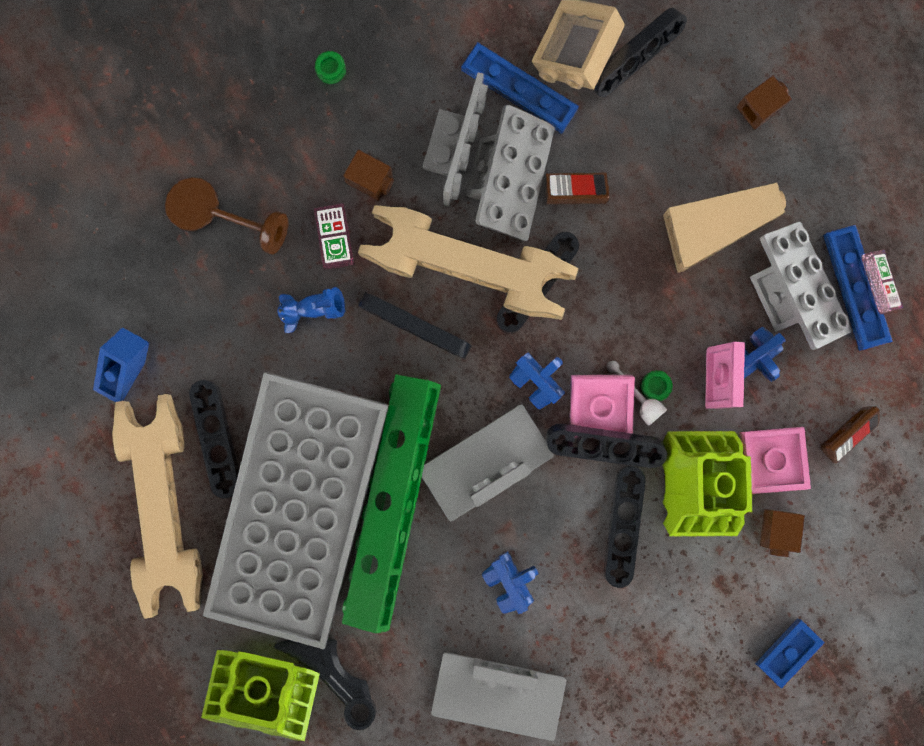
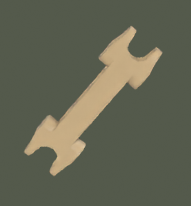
M374 206L372 211L374 218L393 228V236L388 243L382 246L360 245L358 254L361 257L381 266L388 272L408 278L413 277L416 265L507 293L503 306L514 312L530 317L562 320L565 308L546 299L542 293V287L552 278L575 280L578 273L577 267L561 260L550 252L529 246L523 247L519 259L430 232L429 228L432 219L423 213L405 207Z
M169 394L158 395L156 418L145 427L137 423L129 401L115 402L112 432L114 450L118 461L132 460L144 557L133 558L130 567L132 587L144 619L158 615L160 591L165 585L173 586L179 590L187 612L196 611L200 608L203 572L199 551L196 548L184 550L171 454L183 452L185 443L182 423L178 417L172 396Z

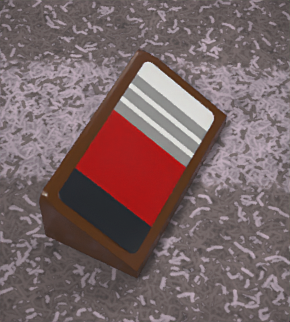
M607 173L546 174V204H607L609 201Z
M877 406L862 407L821 444L820 449L833 463H838L879 425V408Z

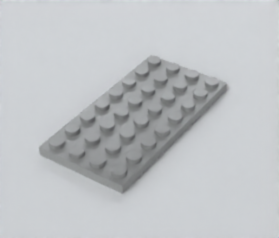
M269 372L263 374L203 613L204 617L325 649L385 422L388 404Z

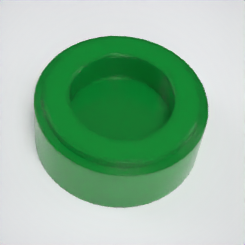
M323 52L315 61L317 76L324 83L335 84L345 76V62L337 52Z
M659 370L647 373L640 382L641 393L646 399L662 401L671 394L673 388L669 375Z

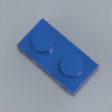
M797 618L755 664L782 689L825 642L802 620Z

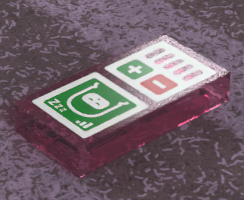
M344 203L314 208L323 268L327 270L355 265Z
M885 250L861 255L878 312L884 314L903 308Z

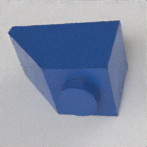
M121 328L100 347L93 390L114 402L123 401L145 364L149 342Z

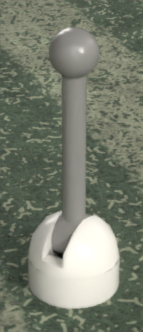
M610 361L607 364L609 372L616 375H624L619 370V364L616 361ZM634 387V396L641 403L640 415L649 426L664 414L667 409L656 399L646 400Z

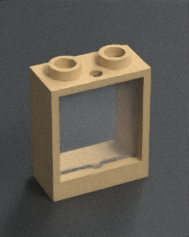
M561 0L531 62L539 71V76L547 82L555 83V81H560L575 89L585 87L594 90L625 24L616 7L580 0Z

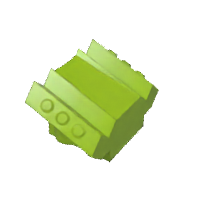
M668 431L663 440L667 451V459L662 465L665 474V493L662 503L668 512L663 525L669 536H738L745 525L744 515L747 512H752L751 456L743 454V443L735 431Z
M217 650L201 718L234 727L257 730L274 736H282L292 740L305 741L320 673L294 666V663L241 651L236 653Z

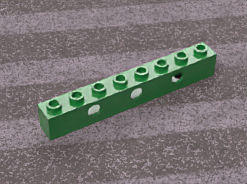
M395 374L394 382L390 386V402L383 425L382 439L376 452L375 472L369 481V500L362 514L364 523L361 535L356 542L357 555L355 565L349 574L350 588L348 597L344 600L342 607L344 614L342 624L375 634L389 631L441 384ZM401 430L404 433L405 441L401 447L396 448ZM388 493L391 497V505L387 510L383 511L386 494ZM375 556L378 561V567L374 573L369 574L372 559Z

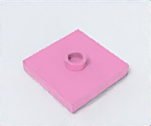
M731 342L707 347L706 409L743 407L745 342Z
M571 375L570 425L633 434L635 377L633 375Z
M804 427L739 432L740 440L743 443V454L751 456L752 494L811 489Z

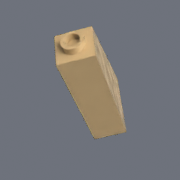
M778 183L668 208L663 217L677 273L684 272L784 214L786 199L784 193L779 191Z

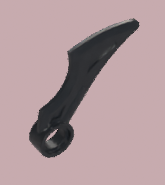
M328 639L325 649L291 640L281 641L274 645L275 649L295 658L309 669L320 673L319 678L346 706L344 719L348 726L355 730H364L371 726L376 717L377 709L374 701L371 699L367 680L352 676L342 667L337 654V640ZM356 704L367 706L369 717L364 721L354 719L351 712L353 706Z

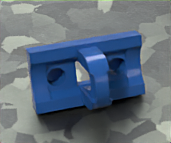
M761 327L750 336L749 340L757 349L750 354L745 350L744 378L758 369L766 379L772 382L780 377V370L772 358L783 351L782 344L786 339L780 333L774 336L766 328Z
M527 352L516 362L517 366L509 376L512 382L519 388L530 379L536 384L538 389L529 396V399L539 410L551 402L555 404L565 394V391L550 376L563 364L559 357H556L543 369Z
M507 551L499 555L491 563L492 565L482 572V576L489 587L502 582L506 592L499 595L496 600L503 614L517 610L518 614L527 611V607L534 602L525 584L535 579L538 571L535 566H531L518 572Z

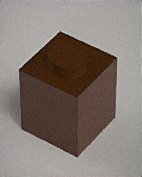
M772 75L744 96L736 107L752 128L756 130L781 111L792 98L786 85Z
M357 150L343 175L346 184L377 201L382 193L384 195L388 194L394 182L390 166L360 150Z
M764 509L760 546L770 549L769 554L775 556L789 557V552L801 553L805 515Z

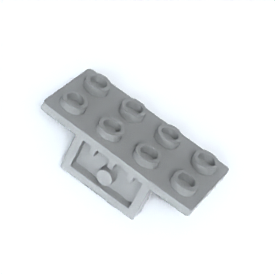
M480 72L477 74L465 116L439 109L423 163L424 170L448 176L443 191V204L447 207H450L452 199H458L462 185V174L459 173L460 170L466 171L470 158L471 145L468 144V141L473 143L475 141L480 116L477 113H483L487 99L488 85L483 84L484 74Z
M511 105L503 106L497 134L483 137L479 140L466 193L467 197L475 200L480 199L475 220L476 224L520 241L528 240L555 130L550 123Z
M797 222L761 236L760 241L772 266L750 276V279L775 332L799 323L812 350H816L852 332L848 317L839 304L835 290L830 285L822 268V262L817 257L809 240V235L803 228L802 223Z
M519 405L425 464L422 478L448 520L454 521L469 510L481 506L531 474V471L552 459L554 454L548 449L546 440L525 407Z
M444 652L431 715L554 741L566 678Z

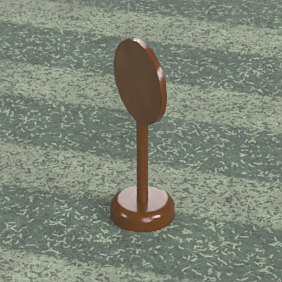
M191 177L183 179L175 184L167 194L165 202L166 214L172 224L182 230L195 231L202 229L217 216L259 231L260 247L266 253L273 255L277 253L285 240L288 230V217L286 214L275 211L268 215L262 225L219 210L217 192L210 183L201 178Z

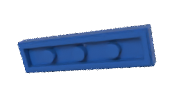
M478 42L461 66V71L475 80L478 72L483 73V84L488 85V88L529 114L550 123L561 134L579 108L574 102Z
M856 225L824 234L825 244L859 351L893 342Z

